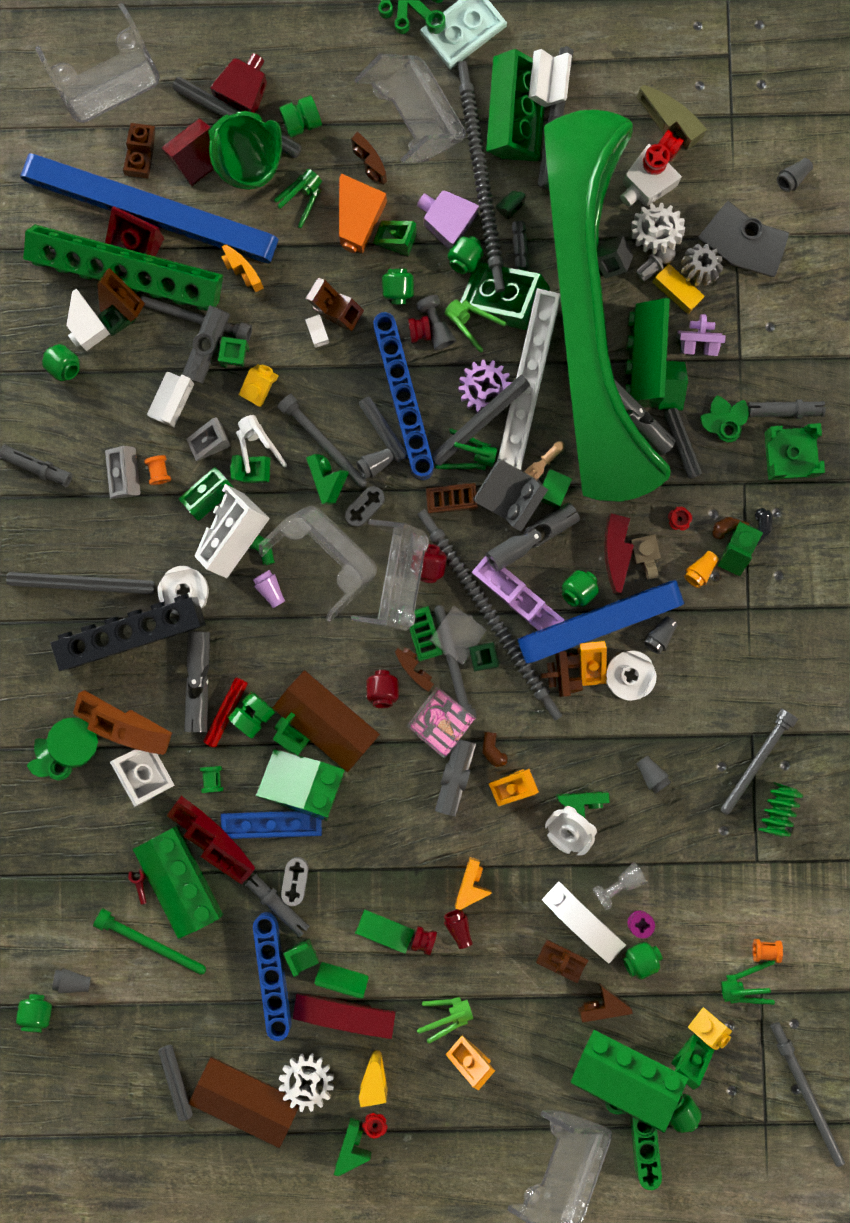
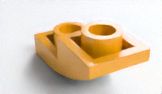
M222 246L225 255L221 256L227 270L232 268L235 275L241 273L246 286L252 285L255 292L264 289L261 280L248 261L230 246Z

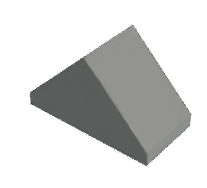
M217 417L212 418L186 439L196 461L231 447L224 428Z

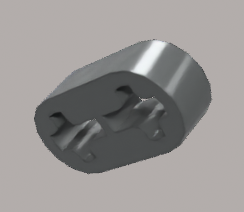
M374 486L367 488L346 510L345 518L348 524L355 528L365 525L383 506L385 501L383 491ZM378 493L379 503L372 502L367 507L365 504L369 501L368 494L374 495ZM363 507L365 510L361 513L362 520L360 522L358 520L351 521V512L353 510L359 512Z

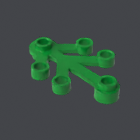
M381 0L378 6L379 14L382 18H390L394 12L393 5L390 0ZM398 0L395 29L399 34H405L410 29L407 18L408 5L426 21L427 29L431 33L439 34L445 29L446 20L443 12L439 10L430 11L420 0ZM432 0V1L435 2V3H440V2H442L443 0ZM384 8H389L388 11H382ZM401 23H405V24H406L404 27H399V26H398V25L401 24Z

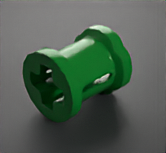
M222 766L200 768V772L203 773L201 793L224 791L220 779Z

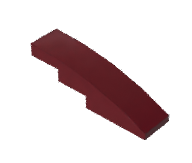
M180 796L170 809L167 817L185 828L187 831L184 837L204 850L200 856L201 858L242 885L255 870L254 865L220 826L183 796Z
M296 993L293 1019L332 1029L392 1039L396 1011L371 1008L370 1005L350 1003L344 999Z

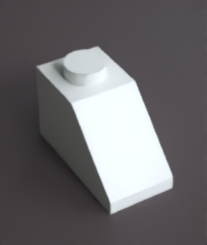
M77 289L72 291L66 325L72 333L68 336L76 347L81 345L87 351L110 335V333Z

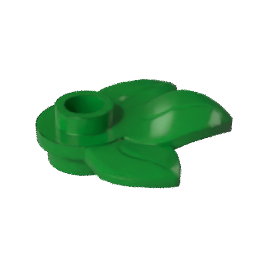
M717 395L711 403L710 413L700 416L701 424L706 431L717 434L721 441L726 443L734 442L741 435V426L748 420V406L745 400H741L731 406L725 399ZM725 427L732 429L731 435L725 433Z
M35 739L34 751L37 759L27 764L30 772L37 777L50 776L54 780L68 778L72 768L64 767L61 773L57 772L56 766L58 763L48 753L47 739Z

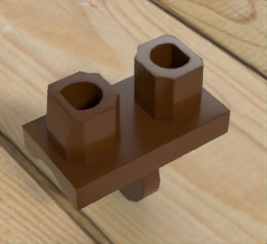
M567 651L556 653L557 672H555L554 662L547 663L548 673H541V679L548 678L549 688L557 687V677L559 697L571 696V693L582 691L581 677L569 678L568 672L570 668H580V655L567 653Z
M546 939L536 960L537 964L578 983L588 962L587 958Z

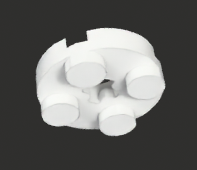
M177 566L168 570L158 585L160 602L165 601L166 605L175 603L174 598L181 596L177 594V590H180V585L184 584L186 588H190V592L187 593L189 597H198L200 607L203 608L207 603L209 587L205 577L199 571L188 566ZM173 610L171 612L176 615H179V613L176 610Z
M621 652L613 657L607 665L606 685L620 699L628 701L641 699L648 695L655 686L657 676L653 663L648 656L641 652ZM634 669V675L637 676V680H631L629 683L626 681L627 677L624 673Z
M566 806L564 809L554 811L545 824V828L548 827L549 830L547 835L549 840L559 850L567 854L573 851L578 852L577 855H584L594 844L597 833L596 827L578 814L573 807Z

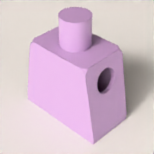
M444 190L436 200L424 193L417 203L419 208L427 212L424 217V226L449 250L459 237L464 236L479 211L477 204Z

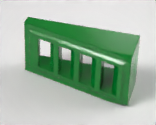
M429 606L405 613L419 662L443 655ZM426 615L427 620L413 624L412 619ZM429 625L430 630L420 633L415 632V629ZM428 635L433 637L431 640L422 643L418 642V638ZM435 644L436 649L421 652L420 648Z

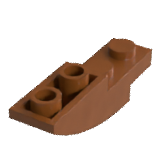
M85 690L78 693L73 714L89 723L88 730L130 748L161 755L166 753L172 732L133 710L124 713Z

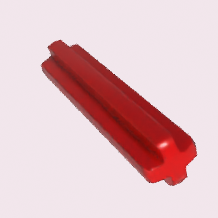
M240 678L234 679L204 738L206 745L210 747L217 746L229 722L228 717L235 710L247 687L246 681Z

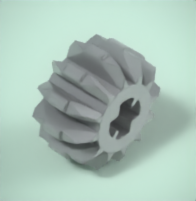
M698 243L695 244L693 249L688 248L686 250L685 256L681 259L680 263L683 265L681 273L688 274L686 282L693 279L695 286H698L701 282L704 286H707L711 281L714 282L718 279V273H721L723 270V266L720 264L723 256L715 255L717 248L711 251L709 250L708 243L703 248Z

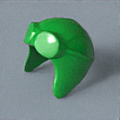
M241 111L221 117L209 130L210 160L215 172L224 182L235 188L251 190L264 186L273 178L282 152L281 128L276 121L269 120L264 122L259 114Z

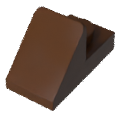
M110 268L105 271L97 284L100 312L114 305L130 322L138 317L145 303Z
M601 983L599 985L603 1003L599 1004L598 1001H588L583 1003L584 1006L578 1007L582 1023L633 1014L627 1002Z

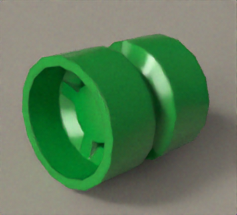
M311 95L299 99L297 105L291 102L279 107L290 138L302 134L304 128L310 131L322 126L319 112Z
M251 691L242 701L243 707H237L228 719L240 731L253 739L261 730V723H267L275 711L263 699Z

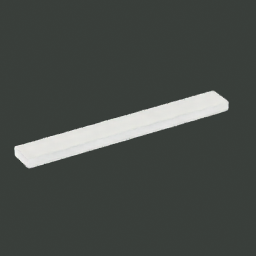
M538 288L517 377L523 375L528 380L530 387L510 404L498 459H502L520 470L561 298L560 293Z

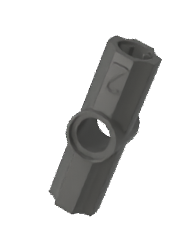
M209 306L200 331L193 339V348L182 375L200 383L204 382L213 357L220 349V340L231 314L214 306ZM205 338L211 341V347L208 351L202 348V341Z
M457 739L453 744L449 762L446 763L440 784L442 787L435 811L456 817L462 792H465L471 771L469 767L475 750V743Z

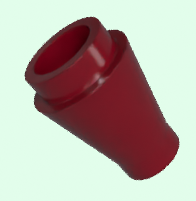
M455 909L445 914L444 925L457 943L458 948L464 949L471 946L473 942L470 936L467 914L462 909Z

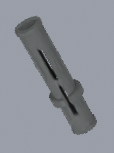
M796 399L795 402H749L748 411L750 413L748 417H795V419L815 416L824 417L826 407L823 406H825V401L803 402L802 399Z
M6 444L0 448V460L30 471L44 481L48 479L66 488L72 480L71 472L57 468L50 461L44 462L13 449Z
M257 873L254 874L251 879L258 884V887L250 880L245 886L261 899L260 903L263 906L266 904L298 938L301 937L304 933L297 927V924L305 931H307L310 925L283 902L276 894L277 891L274 888L271 889Z

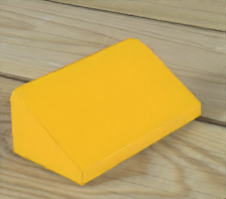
M670 264L659 272L652 281L687 314L705 297L689 281L686 282V278Z

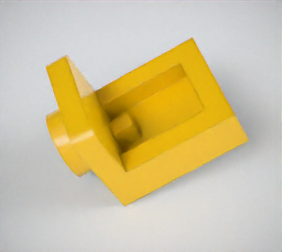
M257 364L249 370L239 395L259 407L262 406L272 383L277 381L278 375L270 367Z
M704 1007L688 1026L691 1031L716 1051L719 1048H724L731 1039L729 1035L732 1030Z

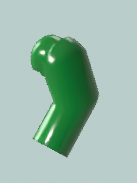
M258 534L248 549H255L260 552L263 566L274 564L270 541Z

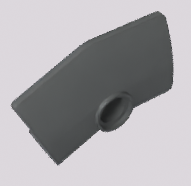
M727 201L699 235V239L705 244L708 243L712 250L717 248V254L723 256V259L731 265L769 277H775L786 247L789 232L764 225L760 220L748 217L730 201ZM745 229L753 230L755 236L747 235Z

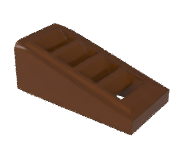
M476 483L427 488L428 514L477 510V503L473 500L476 495ZM464 491L469 493V503H464ZM454 492L459 493V504L456 505L454 503ZM439 493L440 507H435L434 494ZM444 493H449L448 506L444 504Z

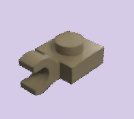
M656 535L631 539L630 544L634 545L632 552L635 565L643 563L646 580L657 578L658 570L654 561L660 560L661 556Z

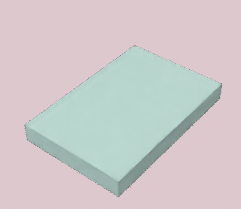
M458 0L443 12L446 27L441 33L433 34L425 25L420 29V34L451 70L460 61H463L507 27V22L489 0Z

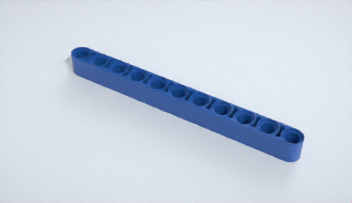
M28 154L20 175L22 180L37 187L109 211L115 206L156 227L223 249L222 246L228 245L242 256L263 263H271L279 241L276 236L36 154Z

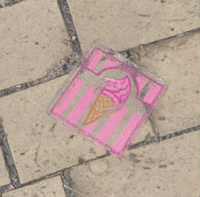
M436 687L407 724V727L445 758L476 718L443 690Z

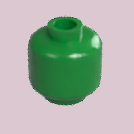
M473 236L459 237L448 252L450 267L459 274L475 271L484 256V251L480 246L481 242Z
M388 269V273L382 276L383 297L391 299V304H406V299L414 296V276L408 273L407 269Z
M62 344L49 347L44 352L42 366L56 380H71L78 374L80 369L78 356Z
M575 571L562 584L563 599L572 607H585L599 592L596 576L589 571Z
M641 942L626 950L623 963L631 977L635 976L637 979L643 980L659 972V961L663 958L657 946L652 947L648 942Z
M29 994V999H23L19 1002L16 1023L21 1027V1031L41 1033L42 1029L49 1026L52 1005L50 1002L44 1001V995Z
M682 1093L669 1122L676 1132H692L698 1127L701 1120V1111L691 1096Z

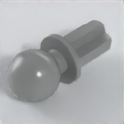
M668 246L664 254L661 249L657 250L656 256L650 254L648 256L649 259L636 270L639 279L646 281L657 271H662L664 269L663 264H669L675 259L676 251Z

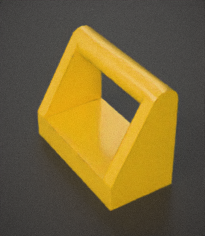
M379 1050L372 1052L359 1093L360 1107L383 1104L387 1101L388 1088L382 1054Z

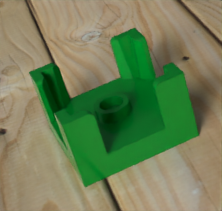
M821 423L808 424L804 428L783 429V426H771L764 432L768 481L814 478L825 473L824 461L819 462L817 439L822 436Z

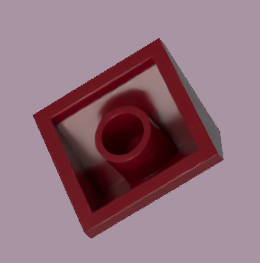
M200 118L161 148L191 186L214 170L209 154V130L211 127Z
M115 206L112 207L105 243L156 256L164 241L159 228Z

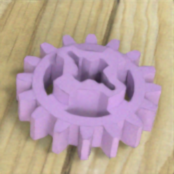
M482 360L481 366H477L473 362L472 370L464 369V374L467 377H460L459 380L464 385L460 386L458 391L465 393L461 397V401L468 400L467 408L470 409L475 406L476 413L490 403H485L487 399L496 397L512 383L506 382L510 374H502L503 366L495 368V361L493 360L490 365H486L485 360ZM485 372L484 375L475 377L476 374ZM494 375L500 380L501 386L495 382ZM484 383L489 384V388L486 390V392L482 391V386L484 385ZM469 388L470 390L475 391L477 399H474L472 397Z

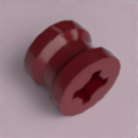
M423 316L419 320L408 318L411 343H416L420 339L431 341L428 316Z
M418 926L411 950L415 952L420 950L425 955L430 956L437 931L432 930L428 932L423 927Z

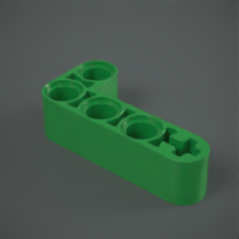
M604 1102L609 1112L613 1114H627ZM630 1115L635 1172L644 1189L655 1190L662 1182L657 1129L650 1125L643 1128L638 1127L639 1119ZM643 1145H652L648 1153L640 1152ZM645 1164H649V1167L652 1171V1173H650V1178H645V1176H647V1167Z

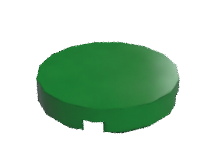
M72 717L62 719L54 724L48 733L46 744L49 755L56 763L63 767H80L95 755L98 738L96 733L87 729L88 722Z

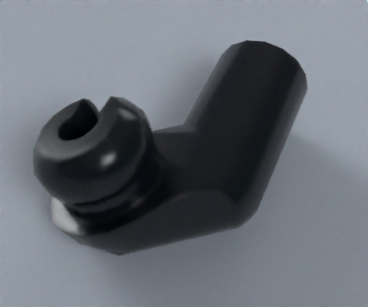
M760 508L755 512L756 520L759 521L757 529L763 532L756 546L772 531L773 515L765 508Z

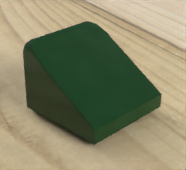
M511 191L495 208L506 220L510 219L524 205L526 195L523 192Z
M111 305L98 315L111 336L117 334L136 320L134 319L130 322L114 305Z
M495 641L469 647L474 672L500 666Z

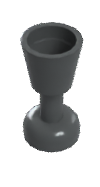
M438 295L425 297L416 303L417 310L420 313H427L432 324L430 333L434 350L447 348L457 341L444 321H440L436 308L440 305Z

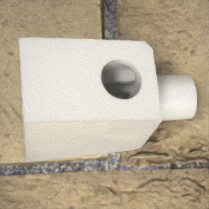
M650 144L646 146L628 170L622 182L627 190L620 195V198L628 207L637 200L644 206H649L677 187L682 178L669 163L665 171L658 175H651L644 170L643 158L647 149L651 146Z

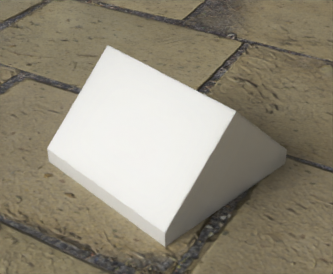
M135 749L110 762L134 807L175 786L158 754Z

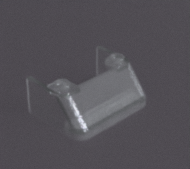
M123 3L118 6L129 27L118 34L116 45L120 54L77 75L73 66L65 62L51 67L40 46L35 47L43 66L68 111L77 122H88L154 88L159 82V72L131 15Z
M379 53L354 79L357 84H371L374 94L379 99L392 101L414 139L408 145L409 151L401 158L402 163L426 162L455 146L466 137V131L429 67L420 57L415 55Z
M307 506L281 522L259 544L258 554L263 557L284 535L291 540H300L306 534L310 535L343 567L337 576V585L345 595L328 611L326 620L330 623L374 579L377 573V566L323 511L316 506Z
M369 519V525L390 532L393 536L378 619L352 615L351 620L382 629L407 631L415 622L414 612L425 551L429 544L428 537L423 530L406 523Z
M542 1110L541 1116L550 1121L551 1134L558 1138L542 1183L535 1184L526 1190L523 1204L509 1205L507 1210L526 1223H581L586 1214L608 1151L612 1132L600 1124L565 1111Z

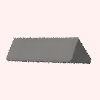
M120 446L105 450L110 499L139 496L140 484L136 449L129 446Z

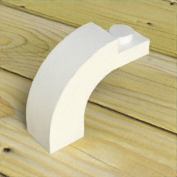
M560 882L542 899L578 937L606 962L610 963L626 946L618 936L591 913Z

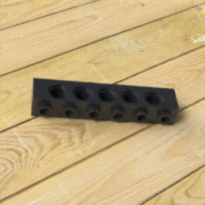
M189 594L181 595L174 598L175 603L166 605L165 601L151 605L150 611L144 613L142 609L127 613L128 618L119 620L117 616L104 620L105 625L97 628L95 624L82 627L81 633L73 635L72 631L58 635V640L50 643L59 671L79 667L206 626L198 597H189ZM173 610L179 613L177 623H173L170 619V614ZM150 617L156 622L153 631L147 627V621ZM126 625H129L132 629L130 638L124 635ZM103 633H106L109 637V642L106 646L101 643L100 639ZM80 640L85 643V651L83 653L77 647Z

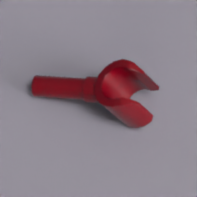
M139 869V880L136 881L134 879L133 871L129 872L128 878L132 883H135L140 905L147 903L143 889L146 875L142 869Z

